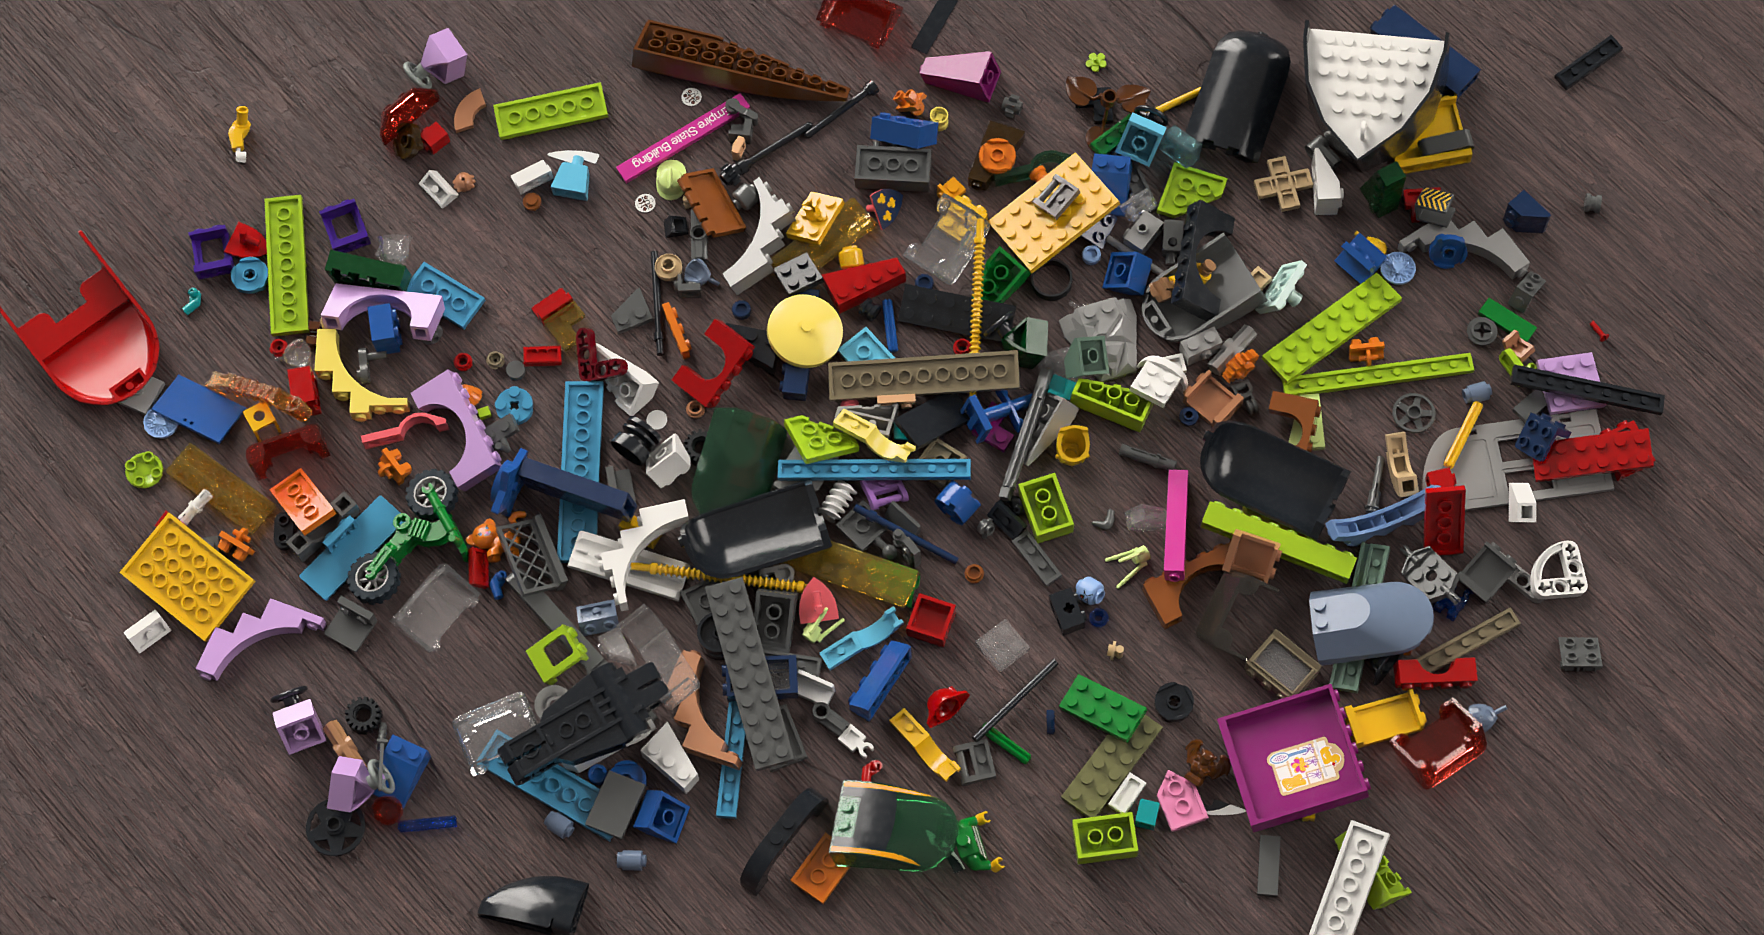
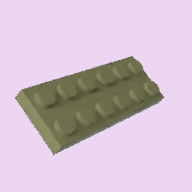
M1144 715L1128 743L1108 734L1063 793L1061 799L1087 818L1097 817L1163 727L1147 715Z

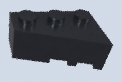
M726 323V325L755 346L752 357L747 361L774 376L779 357L769 344L767 331Z

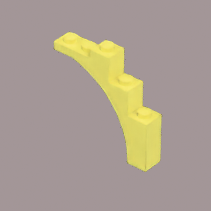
M317 329L315 373L322 380L333 378L332 393L335 399L341 401L350 399V415L353 420L363 422L367 419H372V412L375 414H385V412L403 414L404 412H410V403L407 398H386L370 392L357 383L343 366L337 330Z

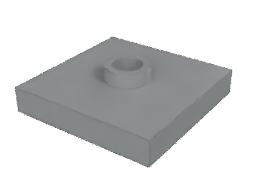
M151 377L139 392L124 401L118 402V404L146 415L148 410L153 407L165 383Z

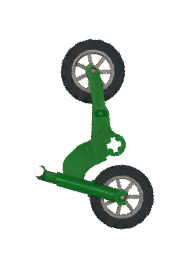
M431 469V471L424 470L423 473L416 474L415 478L410 480L409 487L406 488L407 495H405L410 509L420 519L414 518V520H411L406 513L396 515L393 519V525L396 529L394 537L383 546L380 552L364 554V557L360 556L356 559L357 562L351 565V571H348L347 575L349 577L347 583L350 591L362 603H369V605H375V603L382 604L384 603L383 601L386 599L387 601L390 600L391 596L396 594L398 591L397 587L401 583L399 580L401 573L398 566L402 559L411 553L417 545L429 548L432 546H442L450 541L459 549L463 561L469 562L468 548L452 519V515L449 513L456 507L455 503L458 502L457 494H459V491L451 476L446 474L445 471ZM436 484L442 485L441 487L436 489ZM445 490L444 495H439L440 492ZM425 498H427V499L425 500V502L423 503V505H422V504L420 503V499H425ZM433 519L438 520V521H436V522H434V523H430V522H429V521H433ZM368 582L366 587L363 588L362 583Z

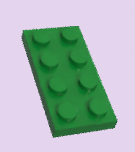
M1078 674L1059 705L1060 710L1126 743L1129 742L1147 712L1146 707Z

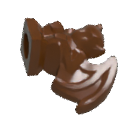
M1194 739L1185 748V750H1188L1187 764H1191V768L1184 778L1200 787L1208 776L1212 780L1224 774L1228 776L1231 769L1229 758L1225 755H1220L1219 762H1214L1217 757L1211 751L1203 748L1202 753L1200 752V747L1204 742L1200 739Z

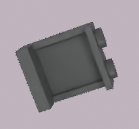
M1486 541L1482 549L1463 571L1458 573L1460 576L1459 581L1486 603L1491 600L1518 568L1515 565L1517 561L1509 554L1505 557L1500 552L1501 548L1493 541L1491 544Z

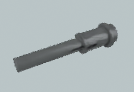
M1383 456L1377 457L1372 489L1369 490L1367 505L1364 507L1366 514L1380 510L1378 506L1381 496L1379 489L1385 460Z

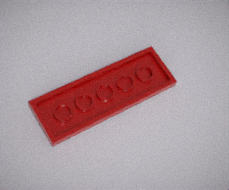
M1649 428L1554 440L1543 462L1533 458L1536 482L1652 468L1654 463Z

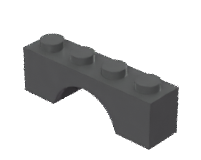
M345 491L330 503L336 515L304 536L299 530L286 541L289 549L302 563L323 545L322 542L325 536L333 532L342 519L347 518L349 515L354 518L361 512L357 504Z

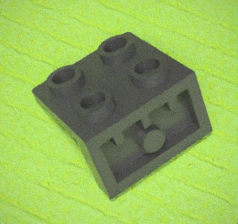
M340 596L337 601L340 609L324 634L348 649L358 652L378 620L374 613Z

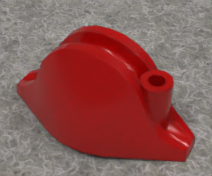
M950 686L948 689L943 688L935 691L927 702L929 710L927 725L929 728L952 718L969 698V693L967 691H957L953 686Z

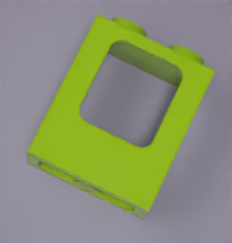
M562 624L526 650L537 672L546 684H555L558 681L556 677L580 660L587 661L589 659L586 654L587 649L581 642L579 643L577 639L578 634L573 627ZM562 635H565L573 649V653L556 666H553L545 653V647Z

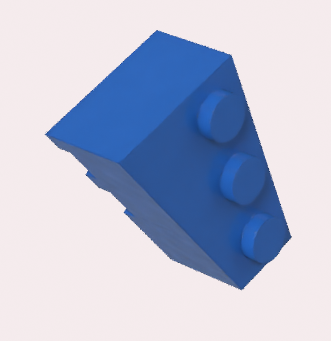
M880 113V115L872 117L870 139L919 149L937 144L939 122Z

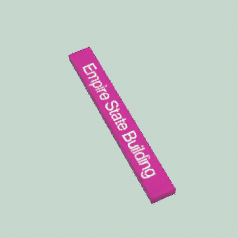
M741 93L733 97L739 101L740 105L750 109L749 104ZM726 102L618 165L616 170L627 184L739 117V112L729 114L725 108Z

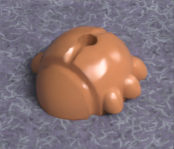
M466 172L459 173L455 180H453L454 188L457 189V192H466L475 188L474 183L476 181L473 179L474 176Z

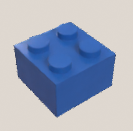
M390 303L369 306L368 315L371 339L376 351H386L387 354L401 352L400 345H403L401 333L399 334L398 328H401L396 309H392Z

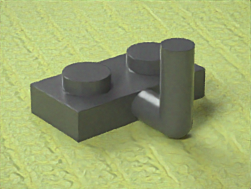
M509 413L486 427L484 431L494 443L492 447L495 446L496 449L509 453L511 448L507 439L520 430L514 416Z

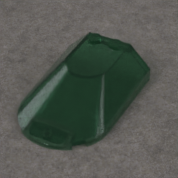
M715 408L691 488L692 500L699 513L702 514L718 507L770 492L778 460H780L788 433L786 428L771 418L739 408Z

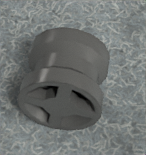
M1586 193L1583 211H1594V213L1599 214L1602 195L1592 196Z

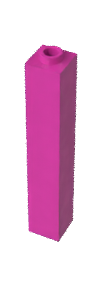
M1169 470L1164 577L1165 580L1172 582L1185 579L1189 489L1188 470Z

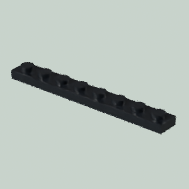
M1515 364L1512 367L1510 385L1656 415H1662L1665 395Z

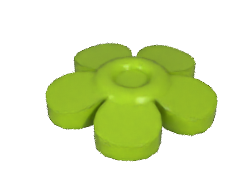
M1091 53L1089 55L1090 60L1086 61V66L1091 68L1093 72H1098L1099 67L1105 68L1107 65L1103 53H1099L1098 56L1095 53Z

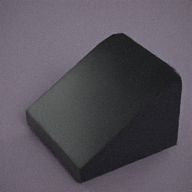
M669 215L664 220L665 236L670 238L687 235L686 217Z

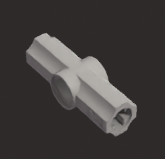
M1244 324L1232 338H1228L1223 343L1220 351L1207 365L1211 372L1220 376L1227 368L1226 364L1237 353H1244L1245 348L1257 337V333L1252 327Z

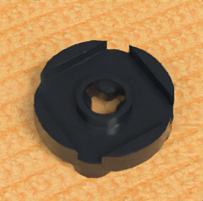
M1176 682L1166 683L1157 691L1154 702L1155 710L1166 722H1180L1186 719L1193 711L1194 697L1187 686L1177 684ZM1171 698L1179 700L1176 707L1169 704Z

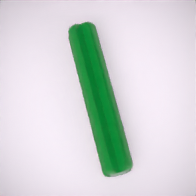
M994 727L985 735L1022 763L1027 764L1030 761L1031 754Z

